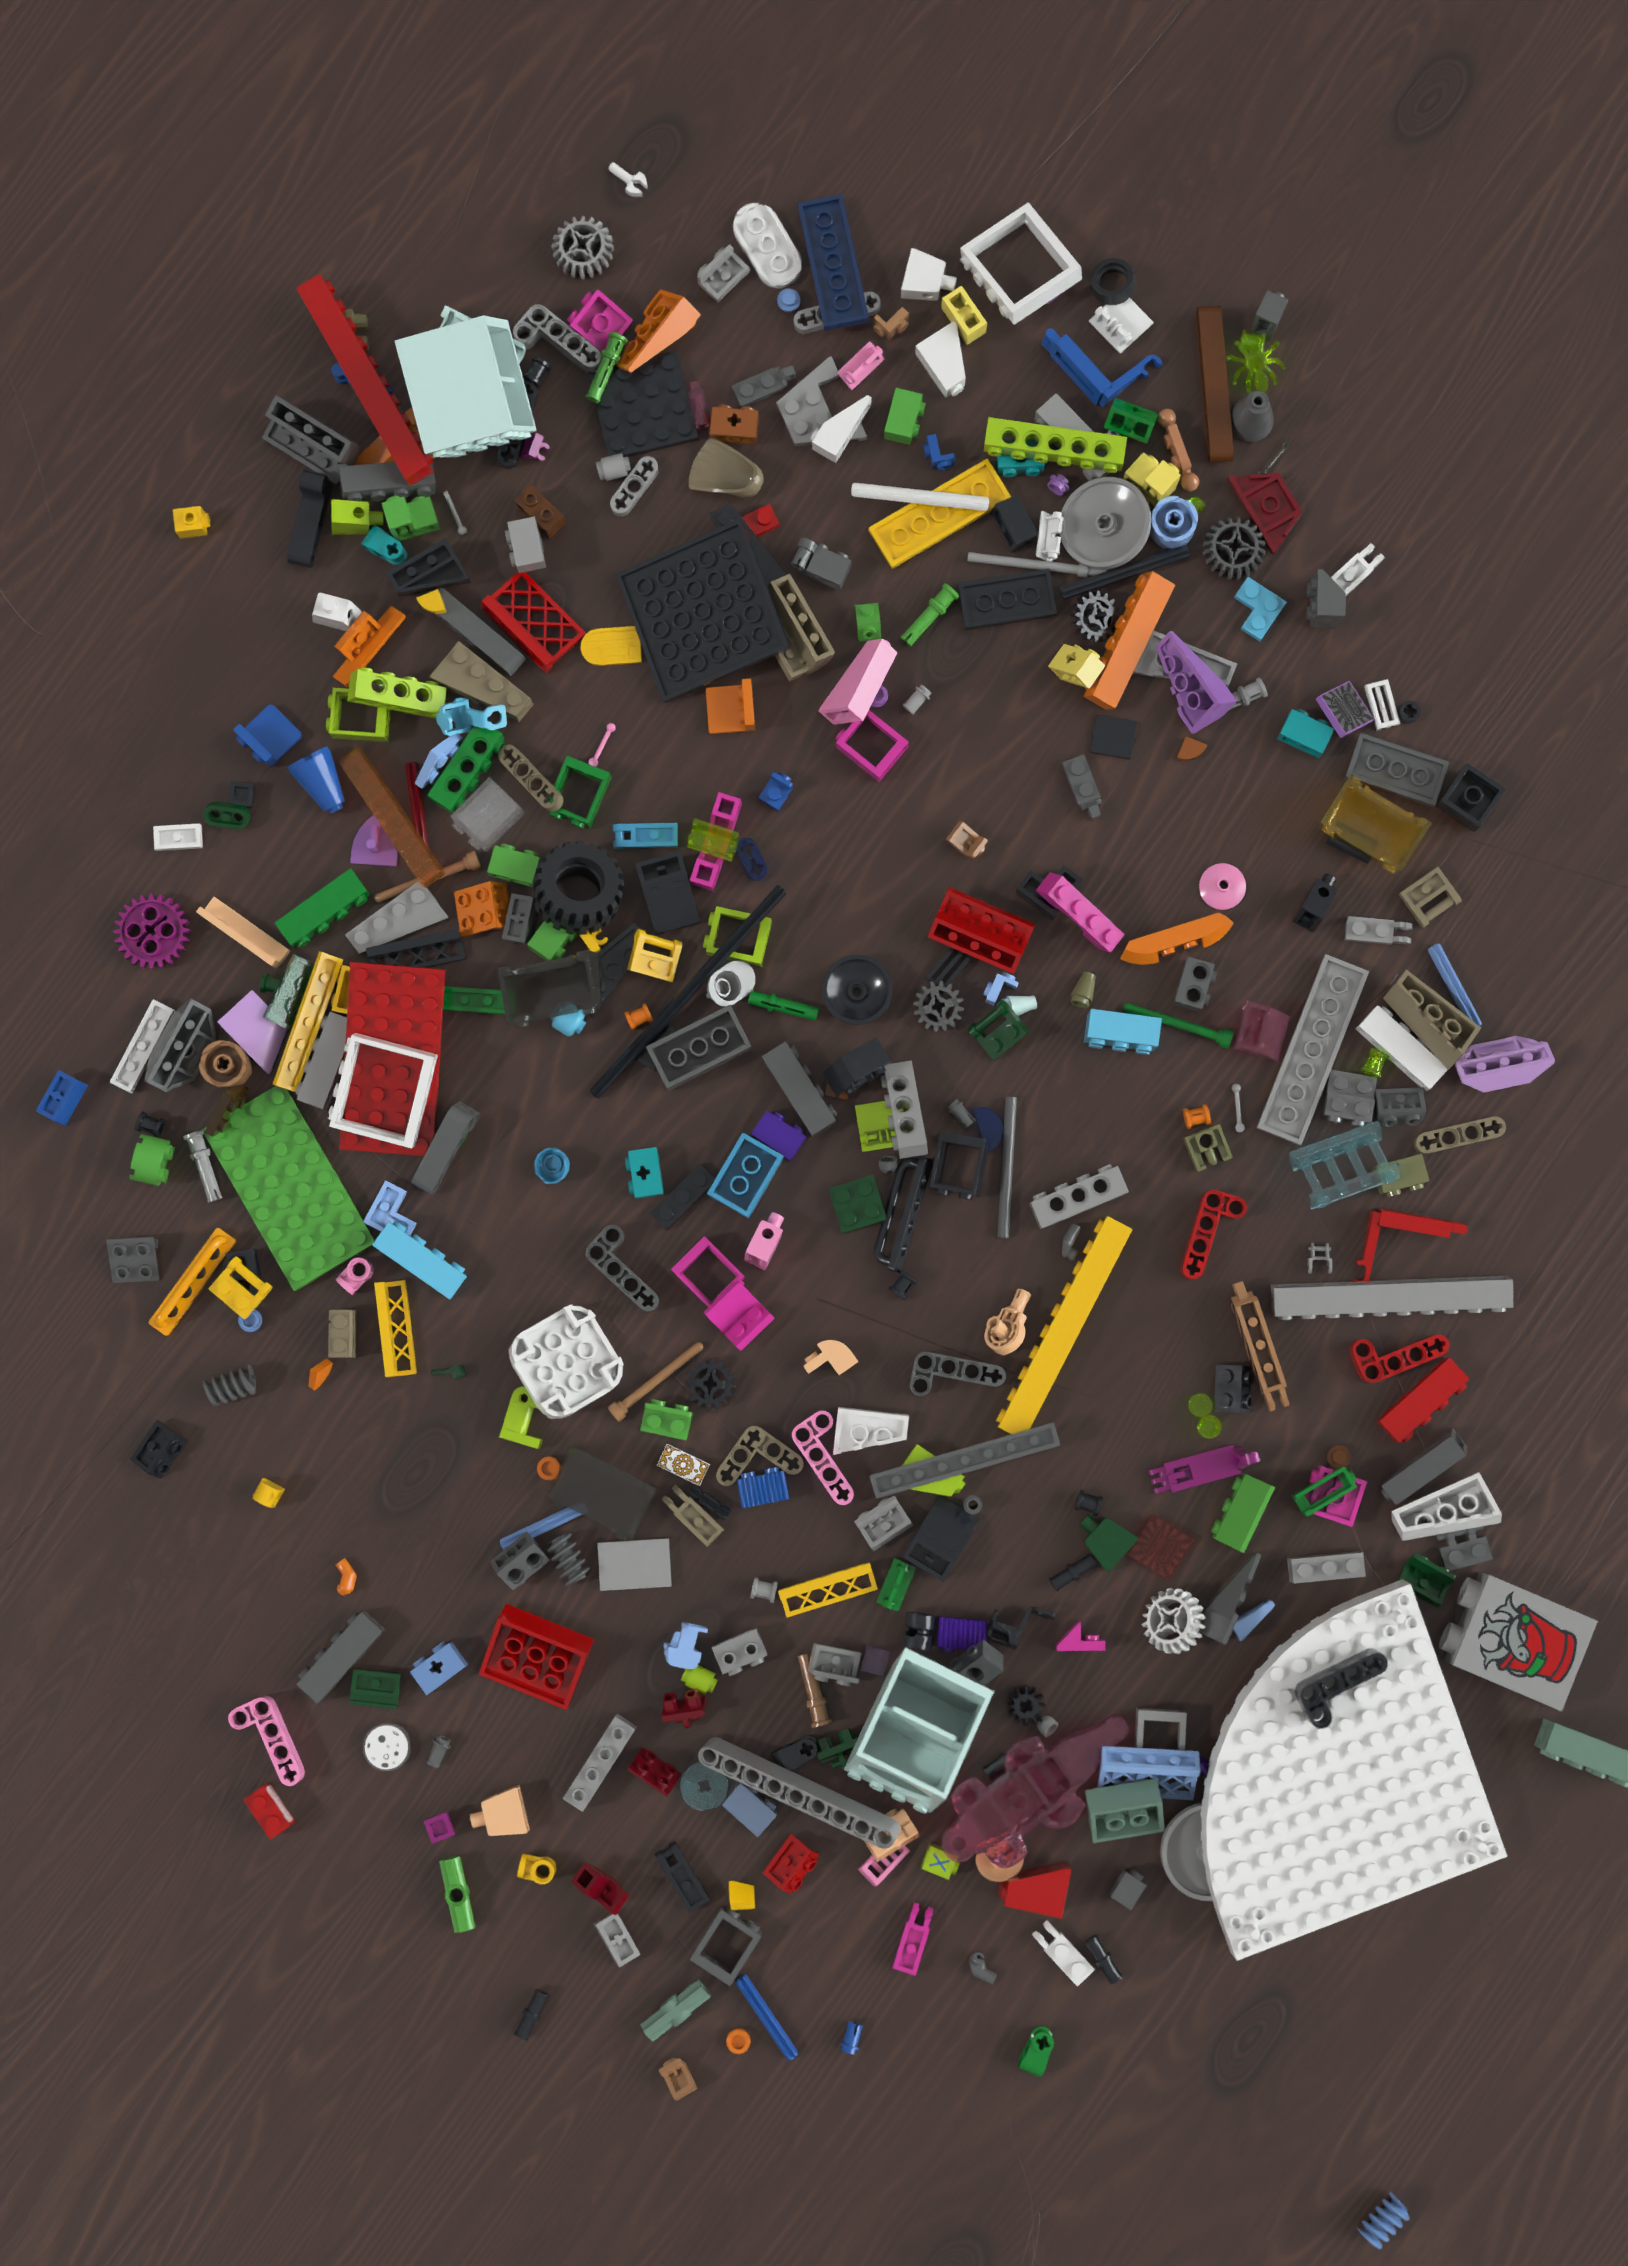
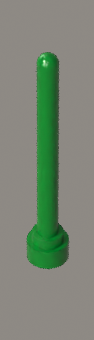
M1126 1003L1123 1005V1010L1127 1013L1162 1018V1024L1216 1040L1215 1043L1220 1044V1047L1228 1049L1234 1033L1232 1030L1225 1028L1224 1030L1219 1029L1217 1031L1133 1004Z

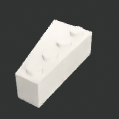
M1476 1473L1392 1511V1522L1402 1541L1501 1523L1502 1513L1480 1473Z

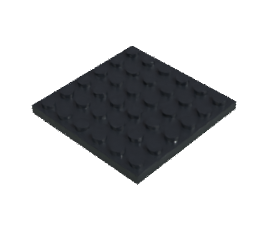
M741 518L615 574L664 703L791 649Z

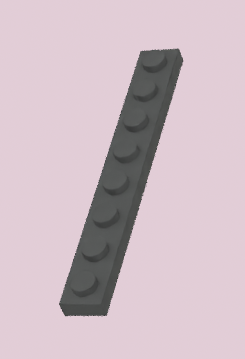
M1052 1422L869 1476L877 1499L1060 1446V1441L1055 1424Z

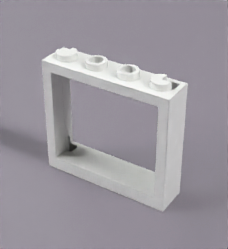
M1029 202L960 248L962 257L960 261L964 264L965 270H970L973 273V278L979 287L983 286L986 289L989 300L992 303L996 302L1002 316L1009 318L1014 325L1082 280L1081 266ZM1025 223L1062 268L1063 272L1014 304L976 255Z
M354 1033L351 1035V1038L347 1039L344 1047L347 1055L345 1061L342 1060L339 1067V1074L342 1076L340 1084L336 1083L333 1097H336L335 1105L329 1109L328 1119L331 1120L329 1127L413 1148L417 1142L438 1055ZM360 1043L424 1060L406 1135L343 1119Z

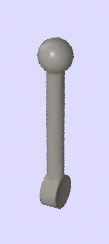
M444 491L443 494L458 525V533L465 535L467 529L462 525L448 491Z
M1235 1083L1232 1085V1091L1235 1094L1237 1118L1235 1130L1243 1132L1245 1127L1241 1121L1239 1097L1241 1086Z

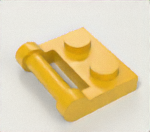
M637 929L627 970L673 982L682 949V942L675 939L670 941L646 934V931ZM644 943L670 950V956L643 950Z
M237 1256L230 1261L226 1269L209 1287L212 1293L245 1320L272 1289L268 1282L264 1283L242 1264V1260ZM235 1271L258 1290L255 1296L231 1276Z

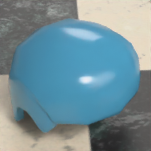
M556 1147L545 1148L537 1154L534 1161L535 1174L545 1184L560 1182L566 1178L570 1170L568 1157Z

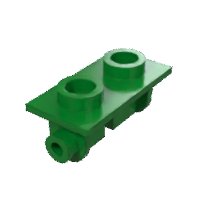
M894 1558L876 1603L888 1609L899 1611L916 1567Z

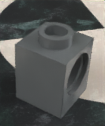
M1123 1869L1109 1892L1110 1897L1132 1910L1147 1886L1142 1880L1144 1876L1134 1869H1131L1130 1872Z

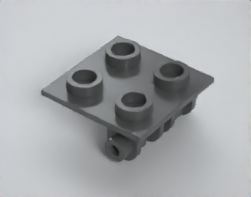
M154 1236L106 1239L112 1283L160 1280L155 1249L158 1248V1240L154 1239Z

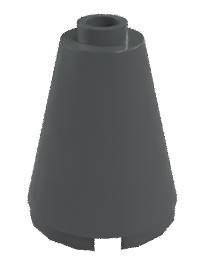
M1254 391L1235 402L1230 409L1232 434L1238 440L1253 443L1259 442L1266 438L1272 430L1274 415L1269 398L1264 392Z

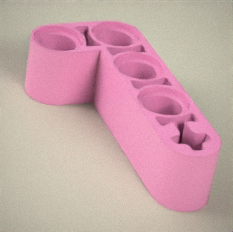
M818 1411L793 1429L792 1438L837 1504L846 1505L852 1501L854 1491L818 1438L832 1427L833 1418L829 1412ZM824 1414L829 1418V1425L826 1428H819L816 1425L818 1415ZM800 1428H806L810 1433L809 1439L805 1442L799 1441L796 1437V1432ZM820 1448L823 1452V1458L820 1461H813L809 1456L811 1449ZM828 1467L834 1468L837 1473L836 1478L832 1481H827L823 1477V1471ZM840 1478L844 1481V1483L839 1484L841 1488L849 1490L847 1500L843 1498L838 1499L839 1491L837 1488L834 1487L831 1490L829 1487L836 1484Z
M267 1695L261 1696L230 1712L228 1721L234 1729H244L256 1723L278 1777L284 1785L292 1786L303 1779L305 1774L304 1766L278 1706L272 1697ZM260 1701H264L268 1705V1712L266 1714L261 1713L258 1709ZM238 1711H242L246 1715L247 1719L244 1724L238 1722L236 1718ZM269 1723H273L278 1727L277 1735L274 1736L268 1732ZM280 1745L286 1747L288 1751L285 1758L277 1753V1748ZM290 1759L292 1760L291 1763L283 1766L282 1763H285ZM290 1770H295L297 1774L294 1777H289L287 1773Z

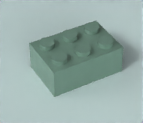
M1157 1778L1085 1790L1088 1822L1093 1843L1165 1832L1163 1805Z

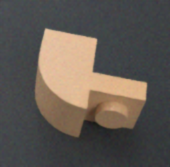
M826 1340L817 1344L822 1353L819 1355L816 1351L804 1359L807 1364L803 1367L810 1374L826 1361H829L838 1375H841L858 1363V1360L845 1344L836 1340Z

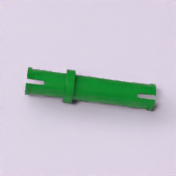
M754 990L750 992L748 1005L751 1004L766 1008L769 1012L774 1010L816 1022L819 1007L776 997L777 994L774 993L768 995Z

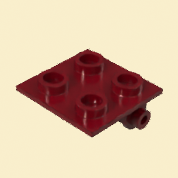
M643 1747L627 1769L666 1797H668L681 1776V1773L674 1766L666 1764L654 1752Z

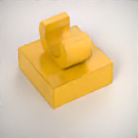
M601 928L592 934L587 930L585 935H580L593 955L601 950L599 946H604L609 942L607 937L603 940H597L596 936L602 931Z

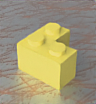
M1143 452L1127 469L1123 479L1136 486L1146 500L1155 507L1160 500L1169 497L1176 490L1181 475L1177 467L1172 463L1167 464L1163 460L1159 464L1156 458L1151 455L1147 456Z

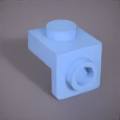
M1005 972L1002 975L997 973L994 982H988L983 994L987 996L985 1002L994 1006L1003 985L1016 990L1019 982L1015 981L1016 977Z

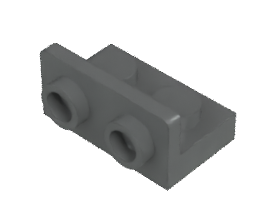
M1423 1087L1375 1089L1377 1126L1391 1127L1405 1124L1415 1126L1424 1122L1426 1105Z

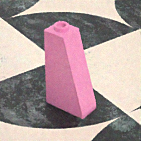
M884 639L867 641L826 698L819 712L833 725L864 720L897 654L890 643Z

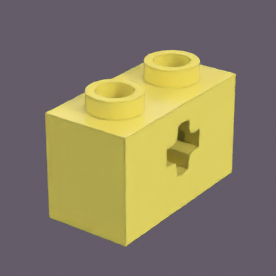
M962 286L942 298V310L951 322L955 321L958 333L966 345L986 333V320Z
M1063 644L1048 667L1061 680L1090 688L1105 665L1099 660L1100 656L1091 649L1086 651L1078 645L1069 646Z

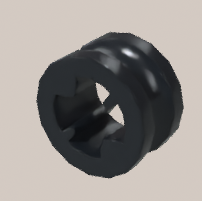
M1414 701L1404 702L1398 709L1400 721L1405 724L1415 722L1421 711L1419 705ZM1407 707H1410V710L1415 712L1411 718H1408V715L1403 713Z

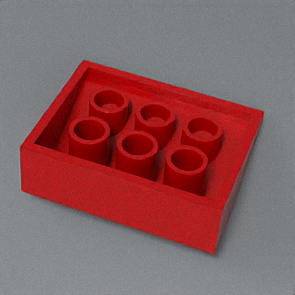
M506 1604L497 1619L478 1675L567 1710L588 1659L594 1639Z

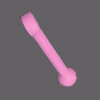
M613 723L607 725V732L594 757L589 760V765L597 767V760L611 732L616 729Z

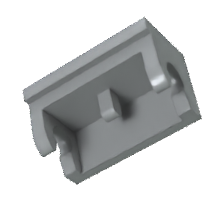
M609 1913L605 1918L593 1923L618 1967L623 1966L640 1955L618 1914L613 1915Z

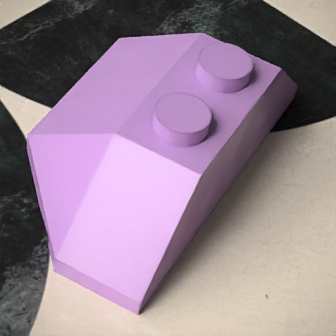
M1513 1036L1471 1045L1455 1063V1067L1462 1083L1485 1093L1530 1083L1553 1065L1555 1059L1547 1042H1538L1525 1037Z

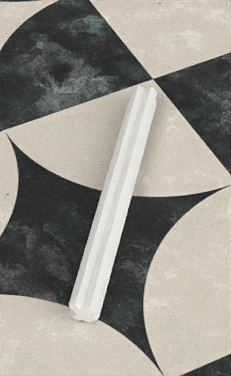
M853 483L851 489L853 497L982 511L988 510L989 498L983 496Z

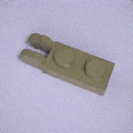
M674 1485L672 1487L673 1492L685 1502L678 1508L666 1495L662 1498V1501L708 1547L724 1529L693 1498L688 1497L677 1485Z

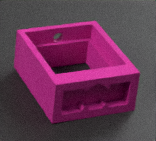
M868 710L863 721L852 722L847 730L843 728L835 738L837 740L836 748L878 782L882 780L909 747V742L870 710ZM865 719H868L896 742L876 767L846 744Z
M705 1236L671 1269L707 1307L714 1303L736 1280L742 1285L745 1284L742 1281L745 1276ZM707 1249L736 1276L712 1302L683 1274Z

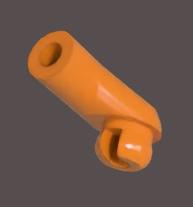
M346 1558L336 1564V1567L342 1574L337 1591L343 1596L350 1594L354 1590L357 1579L355 1571Z

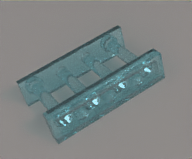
M1378 1121L1289 1152L1290 1166L1293 1172L1303 1170L1313 1193L1309 1194L1311 1210L1317 1207H1326L1334 1201L1382 1184H1391L1401 1177L1399 1162L1389 1165L1378 1141L1382 1140V1128ZM1369 1146L1380 1169L1367 1173L1356 1149ZM1347 1154L1358 1177L1344 1181L1334 1157ZM1325 1162L1336 1185L1322 1189L1312 1165Z

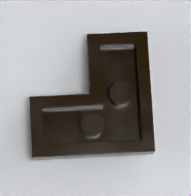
M241 1084L223 1093L204 1133L213 1137L227 1129L230 1122L227 1119L230 1113H233L238 1108L241 1109L246 1103L248 1087Z

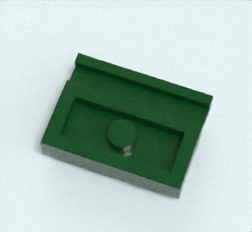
M354 1668L349 1704L398 1709L402 1674Z

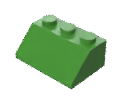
M1242 1474L1241 1477L1237 1476L1232 1486V1489L1235 1491L1231 1499L1227 1498L1221 1509L1224 1511L1221 1520L1217 1519L1211 1530L1214 1533L1213 1539L1243 1553L1275 1487L1247 1474Z

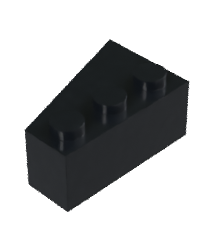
M446 538L386 572L399 597L471 582Z

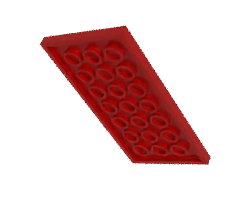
M350 962L345 1045L347 1039L351 1038V1035L358 1033L434 1053L438 1057L417 1142L413 1148L340 1130L339 1149L425 1156L436 1133L446 969ZM360 1043L343 1119L406 1135L424 1060Z

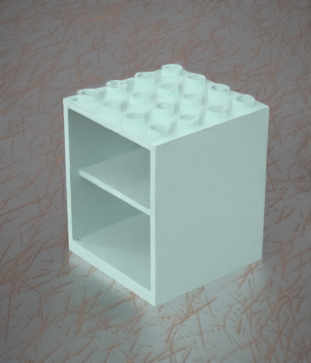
M480 316L395 340L425 454H433L434 458H456L466 455L465 451L478 452L488 449L487 445L500 446L508 444L509 439L522 440L530 438V433L537 431L508 320Z

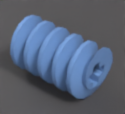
M1391 2192L1389 2193L1392 2199L1391 2202L1385 2199L1382 2200L1385 2206L1384 2209L1378 2206L1375 2207L1378 2216L1369 2213L1368 2215L1372 2222L1369 2223L1362 2220L1364 2230L1356 2227L1378 2249L1383 2247L1380 2239L1385 2242L1389 2241L1387 2232L1392 2235L1396 2234L1393 2225L1399 2228L1403 2227L1400 2218L1406 2221L1410 2220L1407 2213L1408 2209Z

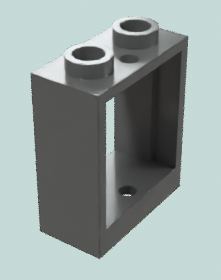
M721 1906L691 1954L690 1960L731 1986L762 1937V1932L759 1930L761 1927L754 1921L748 1919L746 1922L740 1918V1913L737 1910H731L730 1906L727 1909ZM722 1919H725L752 1937L733 1970H730L702 1951Z

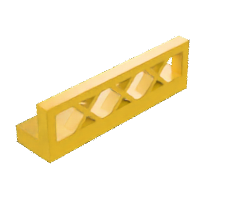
M406 1280L374 1283L385 1377L417 1374ZM401 1286L402 1296L397 1302L389 1298L388 1287ZM402 1300H403V1308L399 1305V1304L402 1302ZM390 1302L394 1305L392 1309H390ZM396 1308L403 1311L405 1319L399 1326L392 1321L391 1317ZM405 1324H406V1331L402 1329V1327H403ZM393 1326L397 1328L394 1333H393ZM399 1331L407 1336L408 1342L403 1349H400L394 1343V1338ZM407 1348L409 1349V1355L405 1352ZM395 1349L399 1351V1354L397 1356ZM402 1354L410 1359L411 1370L398 1371L397 1361Z
M870 1562L779 1589L778 1593L786 1617H791L878 1590ZM869 1575L872 1586L861 1589L854 1585L858 1576ZM844 1582L850 1585L846 1594L839 1596L831 1592L835 1583ZM831 1585L830 1588H829V1590H827L826 1588H824V1587H826V1586ZM852 1587L857 1589V1591L849 1593ZM821 1589L827 1592L823 1601L816 1603L808 1599L811 1591ZM829 1594L834 1596V1598L826 1600ZM798 1596L804 1599L799 1609L790 1611L787 1598ZM806 1601L812 1604L804 1607Z

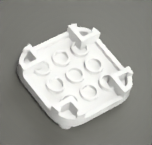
M566 1306L529 1329L522 1331L509 1348V1358L514 1370L537 1408L550 1419H561L570 1416L610 1392L620 1383L624 1364L621 1357L618 1358L595 1320L596 1315L590 1309L587 1310L581 1306Z

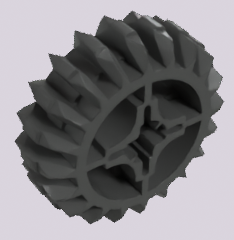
M1228 517L1226 524L1220 520L1218 521V527L1212 525L1210 528L1211 533H1206L1205 536L1208 541H1204L1202 545L1206 548L1203 551V556L1209 557L1205 562L1206 565L1214 564L1211 571L1220 570L1219 577H1222L1224 573L1228 574V580H1231L1233 574H1235L1237 580H1240L1242 573L1244 576L1249 577L1250 570L1256 572L1258 569L1256 564H1262L1263 559L1261 556H1264L1266 552L1262 549L1265 546V541L1259 540L1263 535L1262 532L1254 533L1257 526L1248 527L1249 520H1246L1244 524L1240 523V517H1237L1235 523H1233L1231 517ZM1233 533L1231 539L1222 540V542L1217 541L1222 535ZM1240 535H1243L1250 542L1251 546L1244 543ZM1235 540V546L1237 547V551L1235 552L1233 557V551H1231V546L1233 545V542ZM1217 551L1227 557V562L1219 557ZM1246 555L1252 556L1248 561L1235 565L1237 558L1246 557Z

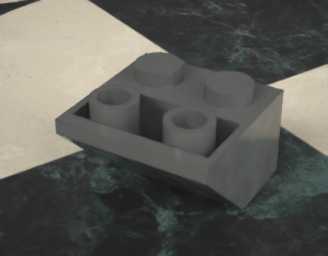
M1318 569L1314 577H1311L1310 583L1307 584V597H1310V606H1307L1306 619L1310 620V627L1338 628L1345 617L1346 593L1323 569Z

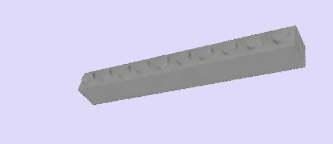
M1509 1276L1271 1284V1313L1274 1316H1278L1279 1320H1290L1292 1316H1302L1303 1319H1315L1316 1315H1325L1326 1318H1339L1340 1314H1349V1317H1363V1313H1373V1316H1387V1312H1397V1315L1406 1316L1411 1315V1311H1420V1314L1431 1315L1435 1314L1437 1310H1444V1313L1456 1314L1459 1313V1310L1468 1309L1470 1313H1480L1482 1309L1491 1308L1493 1312H1505L1506 1308H1513V1279Z

